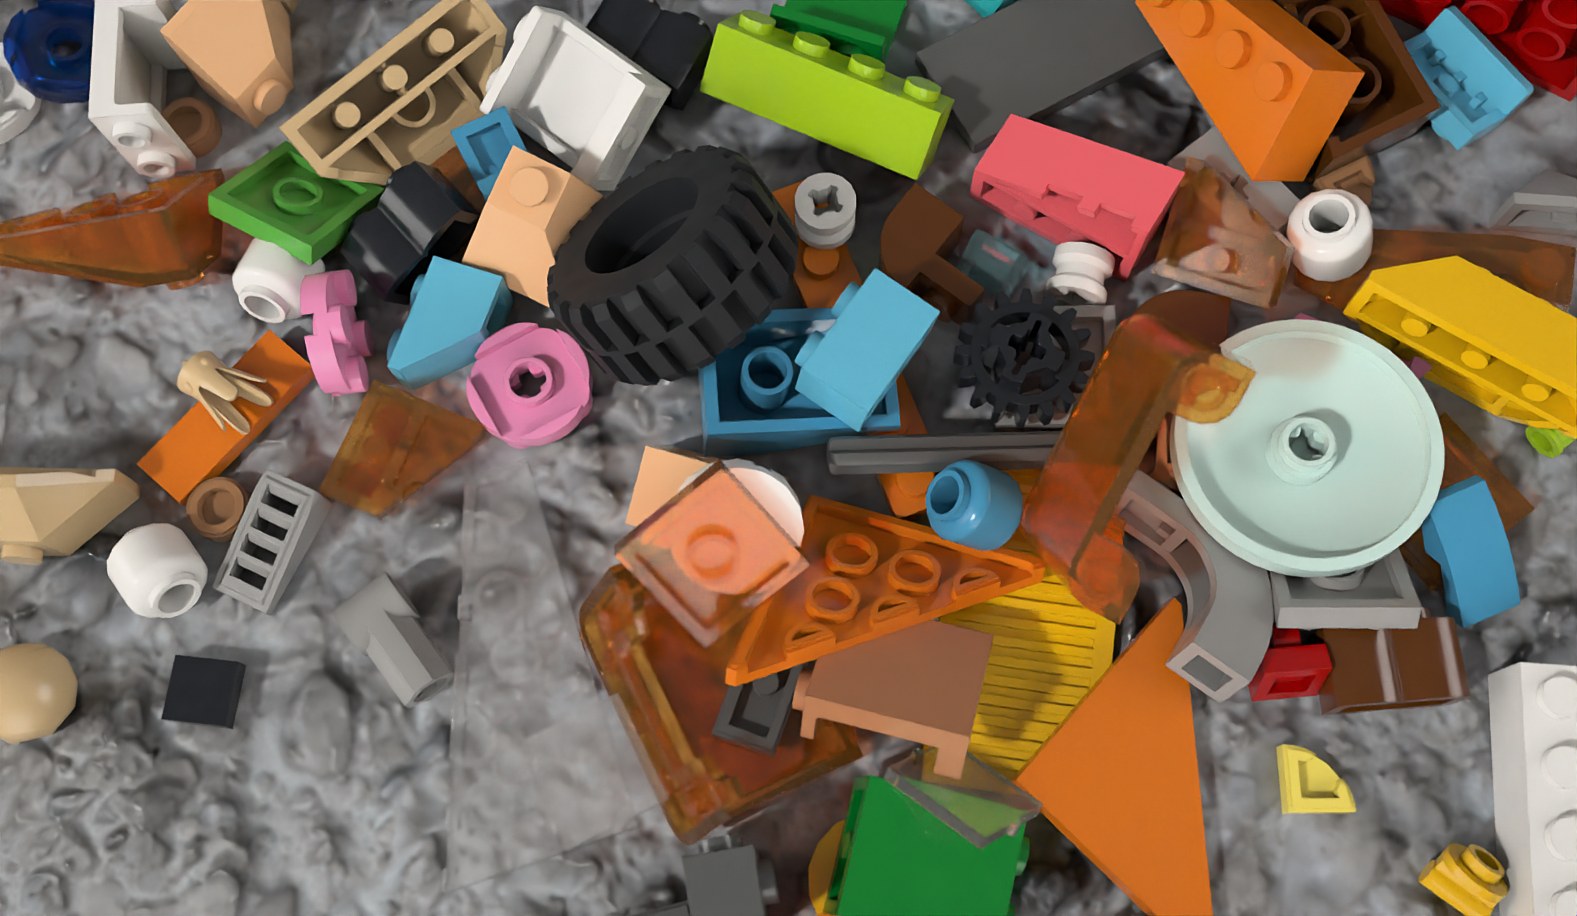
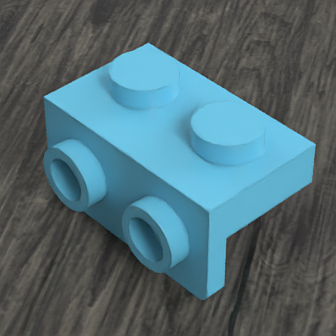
M1456 6L1443 10L1423 33L1403 42L1441 106L1429 119L1431 126L1440 137L1448 140L1457 150L1464 148L1496 129L1534 91L1533 85Z

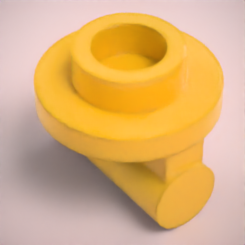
M1450 843L1436 860L1430 861L1424 867L1418 877L1419 883L1465 916H1490L1495 905L1508 894V887L1502 878L1505 875L1503 866L1492 854L1476 844H1470L1468 847H1465L1458 843Z

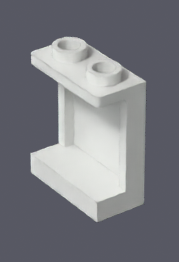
M95 0L89 120L140 175L165 178L174 175L175 172L195 170L196 157L160 114L166 107L167 70L187 68L160 32L177 11L169 0Z
M536 5L518 23L514 31V43L503 64L488 79L486 84L487 94L480 105V110L488 114L505 106L514 125L573 169L570 172L572 175L595 190L614 191L672 89L563 11Z

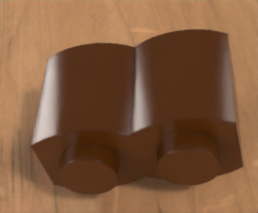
M1421 608L1417 629L1321 628L1308 637L1309 645L1326 643L1333 667L1318 693L1322 715L1451 705L1471 697L1454 617H1432L1430 608Z

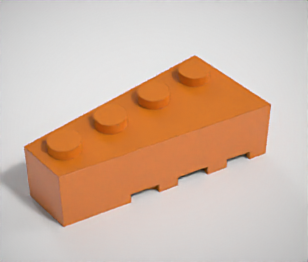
M1135 0V4L1252 181H1304L1365 72L1272 0Z

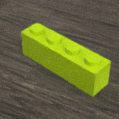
M743 10L741 13H737L718 23L700 86V92L914 180H918L931 166L955 101L953 98L940 94L941 87L938 84L918 76H908L905 80L885 72L886 66L883 62L867 55L852 54L851 57L833 51L829 49L830 42L821 36L808 32H797L796 35L778 29L775 27L776 21L772 17L757 11Z

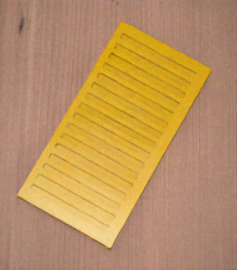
M1091 467L1001 470L1008 473L1019 484L1023 496V514L1019 527L1011 539L1001 547L1047 559L1044 575L1040 583L940 616L939 622L994 636L961 780L934 774L939 748L923 744L918 788L1033 805L1010 781L1112 664L1124 530L1103 516L1102 512L1114 494L1129 479L1130 470L1125 468Z

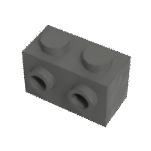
M739 834L697 841L699 854L682 857L691 916H769L768 905L780 903L774 862L771 858L760 860L759 850L754 845L743 846V840L739 838Z

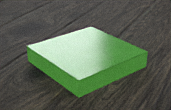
M284 141L208 194V213L260 240L275 243L289 252L291 256L309 265H313L347 237L349 226L357 216L377 207L385 189L371 183L319 177L290 142Z

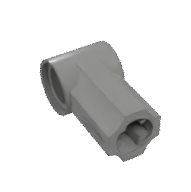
M386 571L331 610L336 622L348 639L364 656H370L403 705L411 709L419 703L428 701L442 691L455 676L449 663L417 622L420 615L415 606Z

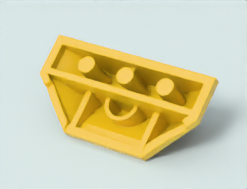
M1457 255L1373 270L1347 303L1342 313L1351 322L1358 323L1365 336L1383 345L1399 358L1410 361L1415 356L1426 360L1433 368L1423 376L1424 378L1496 417L1535 428L1558 429L1563 436L1577 439V318Z

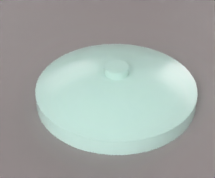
M1308 319L1273 321L1256 325L1228 338L1214 348L1194 370L1178 399L1171 423L1169 442L1173 474L1179 491L1196 520L1219 544L1236 556L1258 567L1284 575L1298 577L1338 576L1360 570L1381 560L1408 540L1421 526L1436 501L1442 483L1445 458L1443 433L1434 405L1418 378L1402 360L1375 340L1355 330L1324 321Z

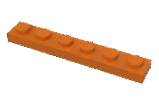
M804 180L771 192L794 226L795 194L799 185ZM828 202L819 205L814 204L817 209L829 205ZM798 235L797 265L795 273L790 274L804 309L834 307L850 282L854 281L859 286L863 285L846 243L834 249L820 250L807 245ZM901 372L896 379L901 426L899 430L872 435L928 434ZM939 472L874 474L892 517L910 521L927 514L926 493L929 484Z

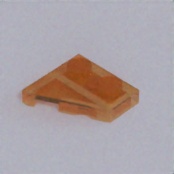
M1187 156L1183 172L1186 173L1177 189L1152 273L1265 309H1276L1296 247L1208 162Z
M374 379L318 492L325 498L381 521L481 442L487 432L483 424Z

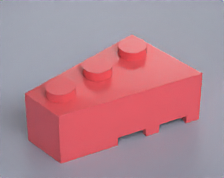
M1010 114L974 169L969 197L1057 246L1061 243L1073 241L1090 243L1106 249L1115 258L1112 276L1126 283L1159 229L1186 172Z

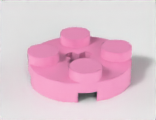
M349 269L305 275L300 291L301 315L314 313L312 322L314 334L304 336L311 367L322 391L325 394L332 393V397L369 390V375L363 357L373 356L374 354L373 336L368 321H357L354 306L357 304V291L353 275Z
M522 322L513 324L493 333L480 345L474 355L477 361L472 367L471 377L469 378L467 375L466 383L469 404L485 429L492 435L504 440L513 448L525 449L530 446H542L563 438L580 423L582 418L589 414L592 408L593 377L587 358L579 344L569 334L557 328L556 332L549 328H539L537 323ZM530 371L535 378L546 376V382L540 387L541 392L538 395L529 397L527 394L518 396L514 393V391L522 386L519 377L523 373Z

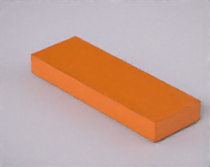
M270 329L232 367L267 379L266 383L240 377L268 393L273 398L274 403L268 407L257 405L240 396H237L233 401H229L250 425V432L248 434H241L223 419L227 429L224 432L203 404L198 401L137 463L144 472L185 507L190 494L200 483L210 478L218 477L315 378L311 365Z

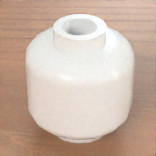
M1323 189L1310 193L1299 201L1289 215L1286 231L1288 249L1293 264L1304 275L1317 281H1339L1351 277L1362 269L1370 257L1373 244V220L1368 206L1357 195L1343 189Z
M255 237L233 272V287L239 296V303L249 314L265 322L280 323L284 320L296 319L302 316L300 307L302 280L305 275L325 272V265L321 258L313 265H309L291 256L289 252L275 243L263 241Z
M151 523L130 530L113 547L107 560L108 576L127 605L135 614L146 618H172L183 614L191 609L199 600L207 582L208 568L185 533L180 528L169 523Z

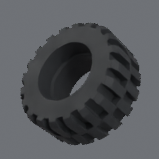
M711 145L698 146L694 152L683 149L673 153L671 158L665 161L658 159L645 166L644 171L633 178L629 176L617 185V190L607 198L602 197L591 207L592 212L584 220H579L569 232V240L561 244L554 255L555 265L549 267L547 275L549 307L555 317L600 369L614 380L633 385L649 386L657 385L660 379L672 382L686 377L687 371L695 367L703 369L717 361L716 356L728 347L734 349L745 340V333L755 324L761 325L771 313V304L775 299H782L789 287V275L795 273L797 265L798 235L796 228L748 159L744 158L741 153L721 146L718 148Z

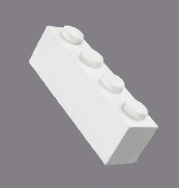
M1519 662L1488 674L1497 860L1505 870V875L1502 878L1508 887V894L1499 902V916H1577V666Z

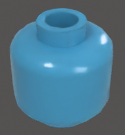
M963 459L949 464L929 484L926 493L927 516L931 528L942 539L979 551L994 550L1009 541L1019 527L1023 514V496L1019 484L1008 473L980 462Z

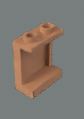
M929 620L815 659L816 664L813 671L802 668L793 697L792 708L803 711L800 736L814 740L820 719L824 718L938 747L933 773L961 780L994 635Z

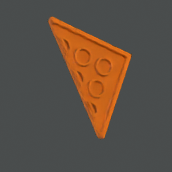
M809 494L801 511L804 534L799 553L783 575L766 584L726 667L725 684L736 687L1042 582L1047 559L1004 547L979 551L942 539L931 527Z
M1175 598L1166 601L1012 778L1010 783L1148 916H1213L1190 683L1165 666L1184 631L1182 605Z

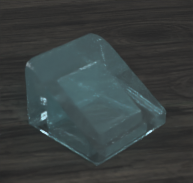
M976 229L970 238L957 269L985 288L982 304L990 309V307H994L998 292L1003 291L1010 301L1013 299L1023 284L1030 260L1024 254L981 229Z

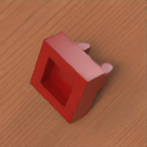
M1276 622L1273 623L1267 651L1252 681L1248 684L1252 702L1317 696L1333 668L1326 643L1301 646L1298 628H1277Z

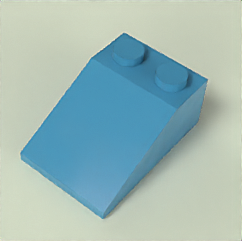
M833 307L771 310V313L761 325L755 324L745 333L746 339L734 349L728 347L716 356L717 361L703 369L698 368L704 457L767 454L828 443L829 439L833 436H867L899 430L901 423L896 381L858 433L795 389L802 368L795 363V359L815 330L824 335L830 330L838 319L831 314Z

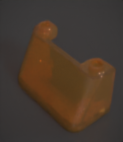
M1148 313L1130 316L1123 320L1112 333L1023 505V514L1020 520V530L1026 542L1073 597L1087 609L1120 625L1137 593L1140 583L1139 569L1141 562L1135 560L1133 554L1124 546L1123 532L1127 519L1115 514L1114 511L1167 411L1198 424L1217 423L1230 416L1236 409L1256 374V370L1250 360L1168 320Z
M671 547L609 567L581 605L579 624L588 652L663 814L676 837L688 846L696 844L699 840L707 839L834 775L864 756L857 744L858 739L855 727L848 724L821 718L814 740L801 737L803 711L793 708L788 717L774 759L711 737L713 727L729 688V685L725 684L726 667L757 605L755 597L762 591L763 587L735 593L708 588L685 573L673 556Z

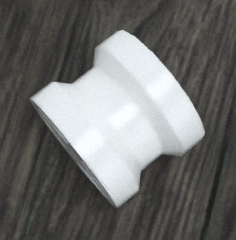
M817 173L807 177L799 185L795 194V228L799 237L807 245L820 250L834 249L843 245L851 237L855 228L856 194L851 184L842 176L833 173ZM830 202V204L827 207H821L817 209L814 206V204L819 205L822 203Z
M1070 241L1058 245L1052 262L1057 270L1055 276L1047 281L1044 293L1045 298L1050 293L1055 295V306L1105 305L1108 293L1103 284L1104 280L1112 275L1115 264L1114 256L1104 248L1085 242Z

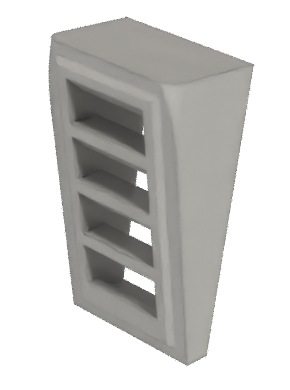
M266 468L249 499L212 588L271 616L333 504L315 490ZM283 500L298 506L294 517L278 510ZM270 522L288 530L284 541L264 533ZM257 545L277 554L273 566L251 556ZM244 568L267 578L262 590L238 579Z

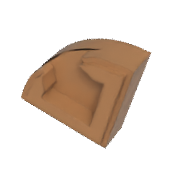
M1366 155L1316 179L1309 190L1313 193L1323 189H1343L1357 195L1369 208L1375 183L1374 169Z

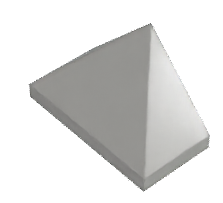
M1546 169L1516 190L1489 218L1490 230L1577 236V179Z

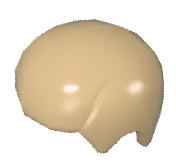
M31 642L10 645L0 649V739L18 745L23 741L50 736L75 708L79 682L70 661L59 651L43 643Z

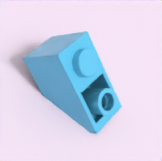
M433 256L426 274H420L414 282L410 295V305L412 308L403 329L398 328L393 333L387 348V367L403 387L416 390L477 361L474 355L480 345L493 333L503 328L514 302V298L503 276Z

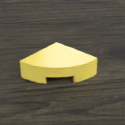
M1282 744L1276 747L1282 814H1349L1356 812L1354 798L1348 784L1325 761L1317 757L1314 752L1294 745Z

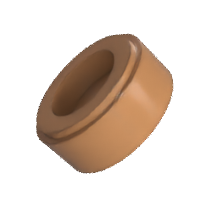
M194 97L177 99L168 104L160 113L196 158L209 154L221 139V122L212 108L201 99Z
M214 477L205 480L192 491L186 504L187 520L193 530L206 539L218 543L231 542L249 502L251 493L241 484L227 477Z

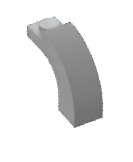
M1137 469L1114 494L1102 515L1157 552L1170 564L1178 575L1187 598L1188 616L1185 629L1165 666L1221 704L1252 681L1267 651L1274 619L1273 595L1267 570L1245 561L1219 544L1196 520L1185 501L1174 494L1168 485L1159 480L1152 479Z

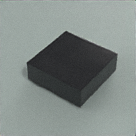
M175 655L161 719L174 723L233 729L246 665L237 661Z

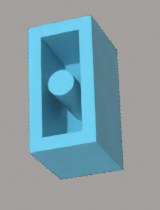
M874 268L862 286L852 281L842 292L831 311V314L838 319L827 334L824 335L815 330L801 348L795 359V363L802 367L795 389L859 433L930 333L940 311Z

